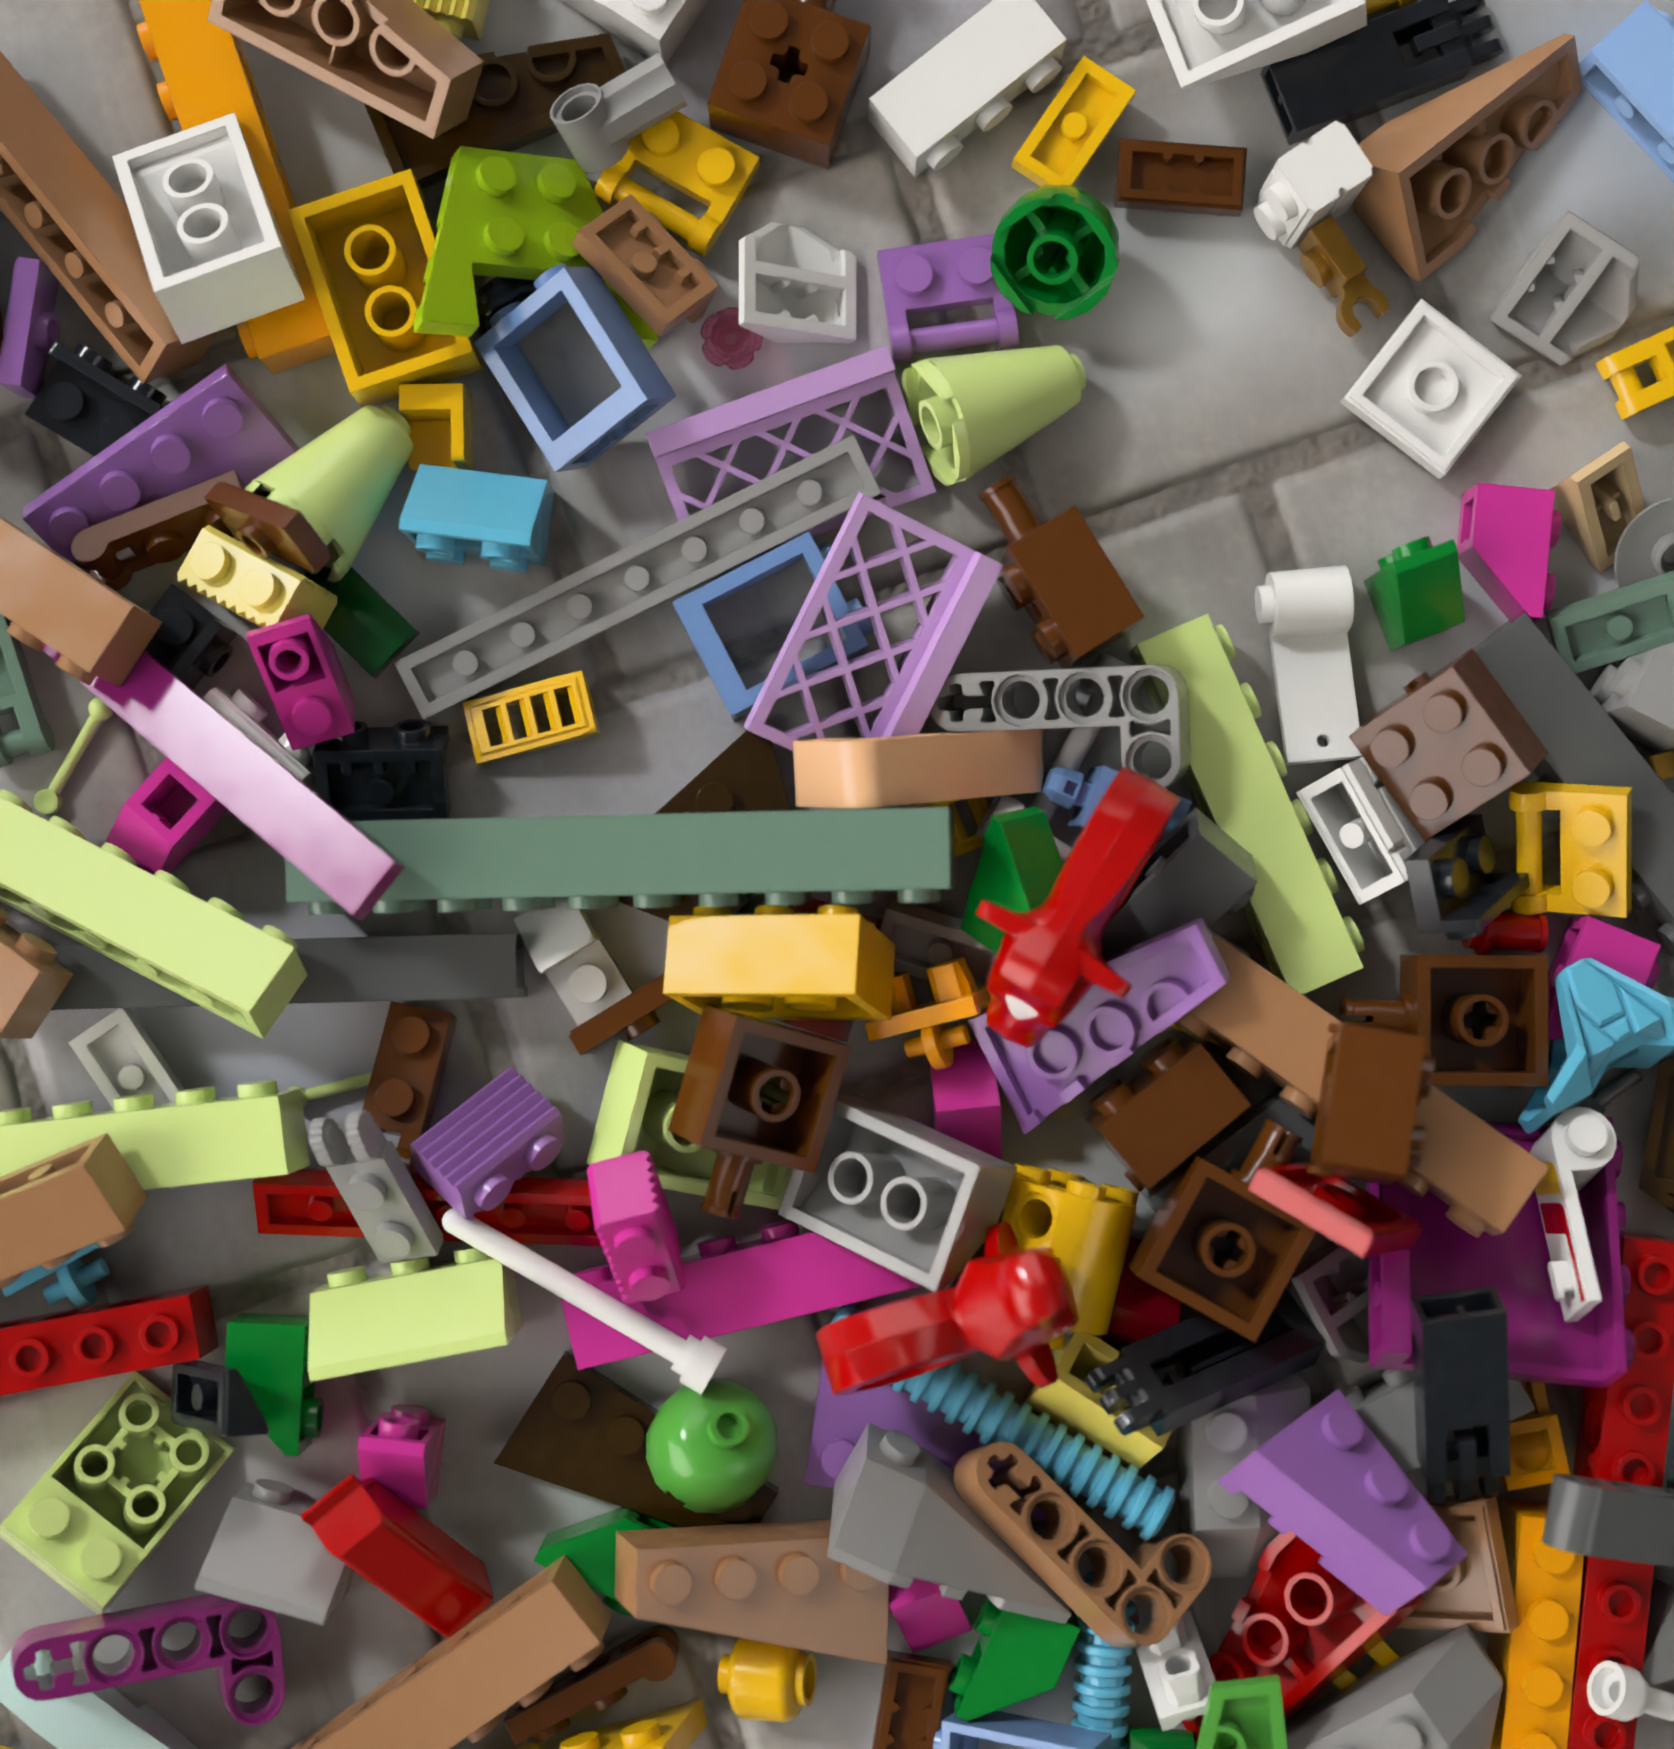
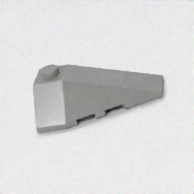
M869 1422L834 1482L828 1557L890 1585L908 1589L914 1579L940 1584L939 1589L943 1597L962 1601L966 1592L971 1591L987 1595L989 1600L1000 1610L1066 1624L1071 1616V1608L962 1500L955 1488L954 1473L927 1448L918 1445L906 1433L898 1430L887 1431Z

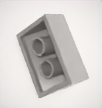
M838 1094L816 1172L811 1173L793 1168L778 1214L934 1292L943 1291L985 1242L987 1229L991 1225L998 1223L1017 1167L862 1096Z

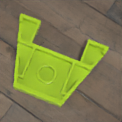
M465 146L458 148L451 158L435 227L438 229L423 279V282L426 284L421 305L416 310L414 318V333L471 337L479 327L473 275L536 280L545 271L559 264H566L568 267H592L576 251L572 243L577 231L603 212L584 170L579 167L575 159ZM604 280L643 344L649 350L658 341L657 333Z

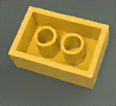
M411 169L288 210L349 392L362 407L365 405L377 406L398 399L399 384H442L484 369L474 344L473 336L414 333V318L416 310L421 305L426 284L423 282L427 262L433 253L437 231L424 192Z
M777 905L755 907L754 915H732V911L724 907L697 906L693 908V913L690 916H669L663 994L699 1015H702L704 1004L763 1020H891L895 944L881 933L875 924L868 922L858 914L856 908L845 905L819 906L818 915H794L793 909Z

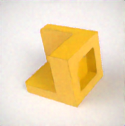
M399 384V411L407 419L412 430L409 437L413 442L414 448L408 458L410 470L417 473L420 464L473 470L472 397L464 384Z

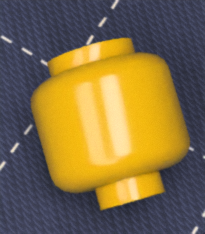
M738 1638L731 1654H723L720 1659L717 1675L718 1689L721 1694L728 1695L732 1711L741 1719L788 1722L798 1716L802 1707L811 1705L816 1689L817 1668L815 1656L813 1653H806V1650Z

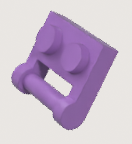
M994 234L878 250L877 260L894 364L911 362L915 354L998 343L999 349L1019 346L1018 323L1014 306L1001 294L991 273L990 257L992 255ZM992 304L993 318L910 330L907 323V316Z

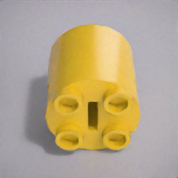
M1015 1163L1014 1166L1017 1169L1006 1197L1001 1222L1006 1221L1011 1225L1020 1250L1049 1247L1053 1249L1055 1256L1060 1258L1073 1288L1079 1316L1078 1323L1069 1331L1091 1335H1106L1134 1222L1139 1192L1107 1183H1102L1100 1186L1085 1182V1176L1056 1168L1045 1170L1026 1164ZM1067 1332L1049 1342L1051 1349L1063 1350Z

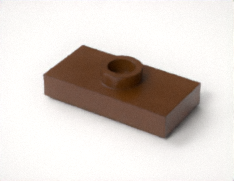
M1121 138L1118 145L1114 208L1239 217L1243 211L1247 148Z
M220 481L204 497L235 538L262 558H267L271 554L318 573L332 557L329 554L330 550L298 510Z
M665 973L571 1030L569 1038L580 1055L586 1054L620 1032H623L626 1039L630 1041L661 1022L655 1011L673 1000L663 994Z
M887 1650V1666L885 1665L871 1749H933L935 1733L938 1732V1728H942L951 1672L950 1660Z

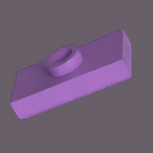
M19 256L15 260L0 353V384L18 397L34 399L43 385L47 352L53 342L58 343L59 319L54 313L59 281L41 260Z

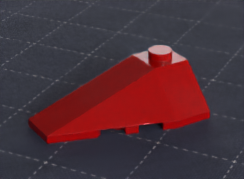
M1291 1530L1285 1535L1279 1533L1264 1549L1257 1563V1566L1260 1568L1246 1596L1239 1599L1231 1615L1234 1620L1218 1652L1212 1654L1209 1659L1216 1682L1278 1675L1285 1721L1381 1642L1425 1602V1599L1419 1594L1389 1615L1384 1616L1320 1565L1318 1561L1321 1554ZM1204 1715L1181 1722L1187 1730L1193 1731L1196 1743L1198 1742Z

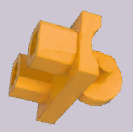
M964 957L942 962L926 969L935 1000L917 1004L909 973L905 972L894 975L891 1020H869L865 1022L864 1025L869 1042L920 1029L921 1036L904 1040L907 1056L912 1058L926 1054L929 1063L935 1070L951 1067L954 1057L953 1047L969 1044L970 1034L966 1025L948 1029L946 1022L978 1015L981 1013L982 1008L988 1007L991 1000L987 986L977 989L974 977Z

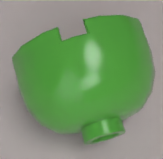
M711 1378L702 1395L687 1386L677 1389L659 1407L646 1434V1461L655 1483L665 1494L669 1491L677 1500L686 1503L683 1507L696 1513H723L743 1505L767 1481L778 1453L777 1426L768 1405L751 1388L728 1378Z

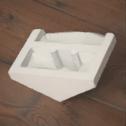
M774 222L739 240V326L777 344L852 343L856 341L857 257L847 250L839 251L806 228Z

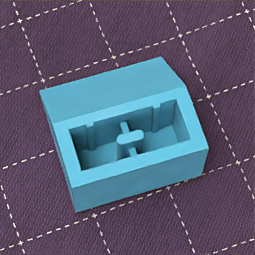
M420 464L400 516L399 530L416 546V550L427 553L426 560L462 566L464 565L465 556L477 557L490 561L489 568L524 574L527 573L528 564L545 566L554 490L548 480Z

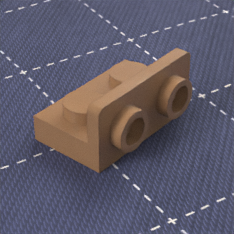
M631 194L578 230L572 243L576 251L660 338L685 319L693 324L702 318L719 287L716 281L709 275L706 267L698 259L691 257L666 231L660 219L653 213L648 212Z

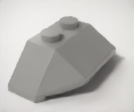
M1175 1363V1372L1181 1380L1187 1378L1177 1363ZM1293 1374L1177 1428L1179 1534L1193 1535L1203 1542L1209 1551L1212 1562L1209 1579L1247 1577L1258 1567L1257 1563L1266 1546L1280 1533L1267 1522L1271 1514L1239 1490L1233 1495L1217 1481L1255 1450L1311 1409L1310 1386L1297 1374Z
M1465 1624L1293 1714L1285 1721L1288 1749H1490L1503 1688V1677L1470 1628Z

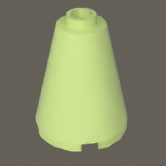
M1060 345L925 358L912 363V367L906 368L902 374V395L913 427L921 424L928 444L920 446L927 467L934 477L944 485L966 481L1076 407L1081 400V390H1084L1086 387V375L1081 361L1075 354H1069Z
M365 405L249 482L244 490L300 511L330 550L329 554L332 557L324 565L332 569L327 581H339L350 570L413 451V442L409 437L412 431L411 427L402 415L389 406L383 405L379 409L372 405ZM303 568L304 570L310 572L311 574H314V573H315V572H313V571H310V570H308V569Z

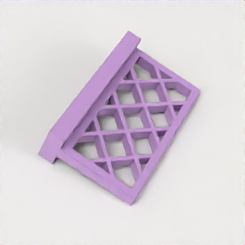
M888 346L879 347L647 432L648 442L677 520L680 521L689 516L685 502L699 509L712 505L727 472L752 484L761 481V479L730 465L740 442L745 439L757 436L780 447L767 477L777 472L786 450L804 459L813 455L790 444L800 420L814 414L839 425L831 445L841 441L846 429L879 444L869 466L873 476L886 448L910 459L918 485L897 493L879 486L881 490L879 495L883 496V498L876 501L894 508L935 493L936 489L894 373L896 369ZM885 389L894 415L884 436L881 437L850 422V419L861 397ZM850 401L843 418L827 411V409ZM791 423L784 440L767 433V431ZM897 425L905 448L890 441ZM731 445L724 462L707 454ZM697 457L721 469L705 503L680 491L672 466ZM849 510L744 562L760 557L808 531L812 537L837 529L842 526ZM868 512L866 518L874 514Z
M858 492L743 727L793 751V741L801 740L799 738L812 733L815 739H823L825 737L822 729L854 717L861 738L919 734L1003 564ZM868 512L888 521L896 548L863 559L857 535ZM902 529L921 539L906 544ZM933 545L951 553L952 556L941 578L919 587L909 554ZM850 551L853 563L842 567ZM899 558L909 591L876 602L867 569ZM857 573L866 606L834 618L827 597L834 581ZM933 594L925 608L922 597ZM912 602L918 619V625L912 637L890 645L880 613ZM821 610L824 622L813 625ZM870 617L880 649L847 660L838 628ZM828 632L838 664L805 676L798 656L805 640ZM904 652L896 666L893 656ZM884 660L890 681L883 695L860 702L851 671ZM792 668L795 680L785 683ZM841 675L851 706L818 718L809 687ZM797 691L800 692L809 722L786 731L765 723L776 699ZM875 710L867 724L865 713Z

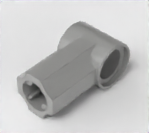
M656 53L601 87H598L596 84L585 83L568 89L553 103L550 117L579 167L586 172L593 173L603 171L615 165L627 153L631 138L686 107L687 104L660 54Z

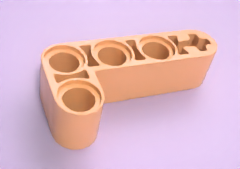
M1042 729L940 732L872 738H823L793 741L796 807L839 809L888 807L1042 792L1044 785Z

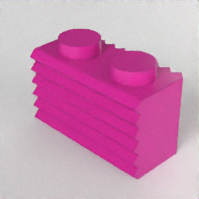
M642 1150L591 1163L587 1168L595 1231L598 1232L601 1247H604V1254L607 1255V1262L610 1263V1270L613 1271V1278L616 1279V1286L619 1287L622 1301L630 1304L639 1301H653L667 1294L682 1291L686 1286V1281L684 1278L685 1272L682 1267L683 1261L680 1256L678 1232L651 1154Z

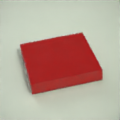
M1310 1162L1257 1169L1248 1188L1249 1191L1362 1258L1414 1248L1424 1228L1420 1225L1421 1222L1344 1178L1335 1176L1324 1177L1307 1173V1166Z

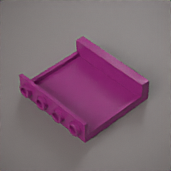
M1605 1117L1613 1127L1612 1117ZM1484 1121L1529 1153L1536 1140L1549 1127L1544 1126L1528 1134L1518 1123ZM1616 1140L1617 1148L1612 1159L1583 1188L1577 1191L1602 1298L1601 1302L1577 1322L1565 1323L1560 1300L1556 1301L1548 1271V1262L1551 1261L1535 1189L1504 1233L1491 1236L1486 1231H1483L1478 1238L1452 1222L1445 1215L1450 1206L1431 1192L1427 1191L1424 1197L1421 1198L1397 1182L1390 1186L1367 1182V1192L1421 1222L1420 1225L1424 1227L1414 1248L1368 1257L1369 1368L1413 1372L1410 1297L1495 1286L1507 1310L1509 1380L1607 1388L1626 1374L1634 1358V1337L1632 1331L1629 1328H1625L1623 1304L1628 1300L1631 1281L1629 1268L1626 1264H1621L1620 1240L1624 1237L1627 1223L1626 1208L1622 1201H1617L1616 1178L1619 1177L1623 1164L1621 1142Z

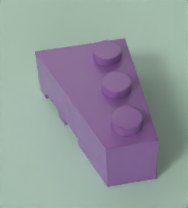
M1339 1389L1255 1450L1217 1481L1233 1495L1239 1490L1271 1514L1267 1522L1280 1533L1285 1535L1291 1530L1321 1554L1318 1561L1320 1565L1384 1616L1389 1615L1430 1588L1468 1555Z

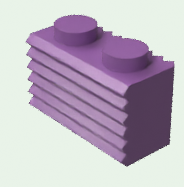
M509 1067L410 1144L415 1171L465 1220H470L475 1212L482 1211V1209L489 1211L502 1203L511 1191L515 1180H520L525 1172H530L532 1169L535 1171L541 1170L556 1158L564 1142L561 1113L557 1107L551 1105L548 1099L543 1098L541 1093L536 1091L531 1083H527L522 1075H518L514 1067Z

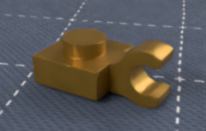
M1332 215L1312 227L1298 246L1302 252L1300 256L1302 267L1309 279L1317 287L1325 286L1333 298L1339 296L1336 321L1341 331L1347 336L1352 337L1362 328L1359 320L1354 316L1353 306L1355 304H1365L1371 309L1372 314L1379 319L1389 310L1388 300L1383 292L1374 287L1365 276L1364 271L1367 269V266Z

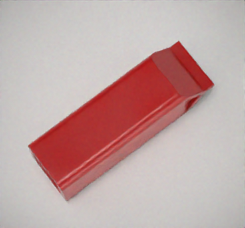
M353 1474L349 1475L301 1515V1519L311 1526L330 1554L446 1638L457 1633L488 1608L493 1601V1592L485 1563L373 1477L360 1480Z

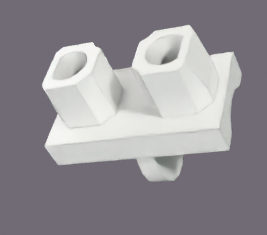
M1187 1610L1162 1641L1149 1646L1135 1647L1162 1731L1173 1729L1184 1720H1192L1197 1716L1204 1715L1211 1682H1216L1190 1610ZM1139 1625L1135 1626L1134 1632L1137 1630Z

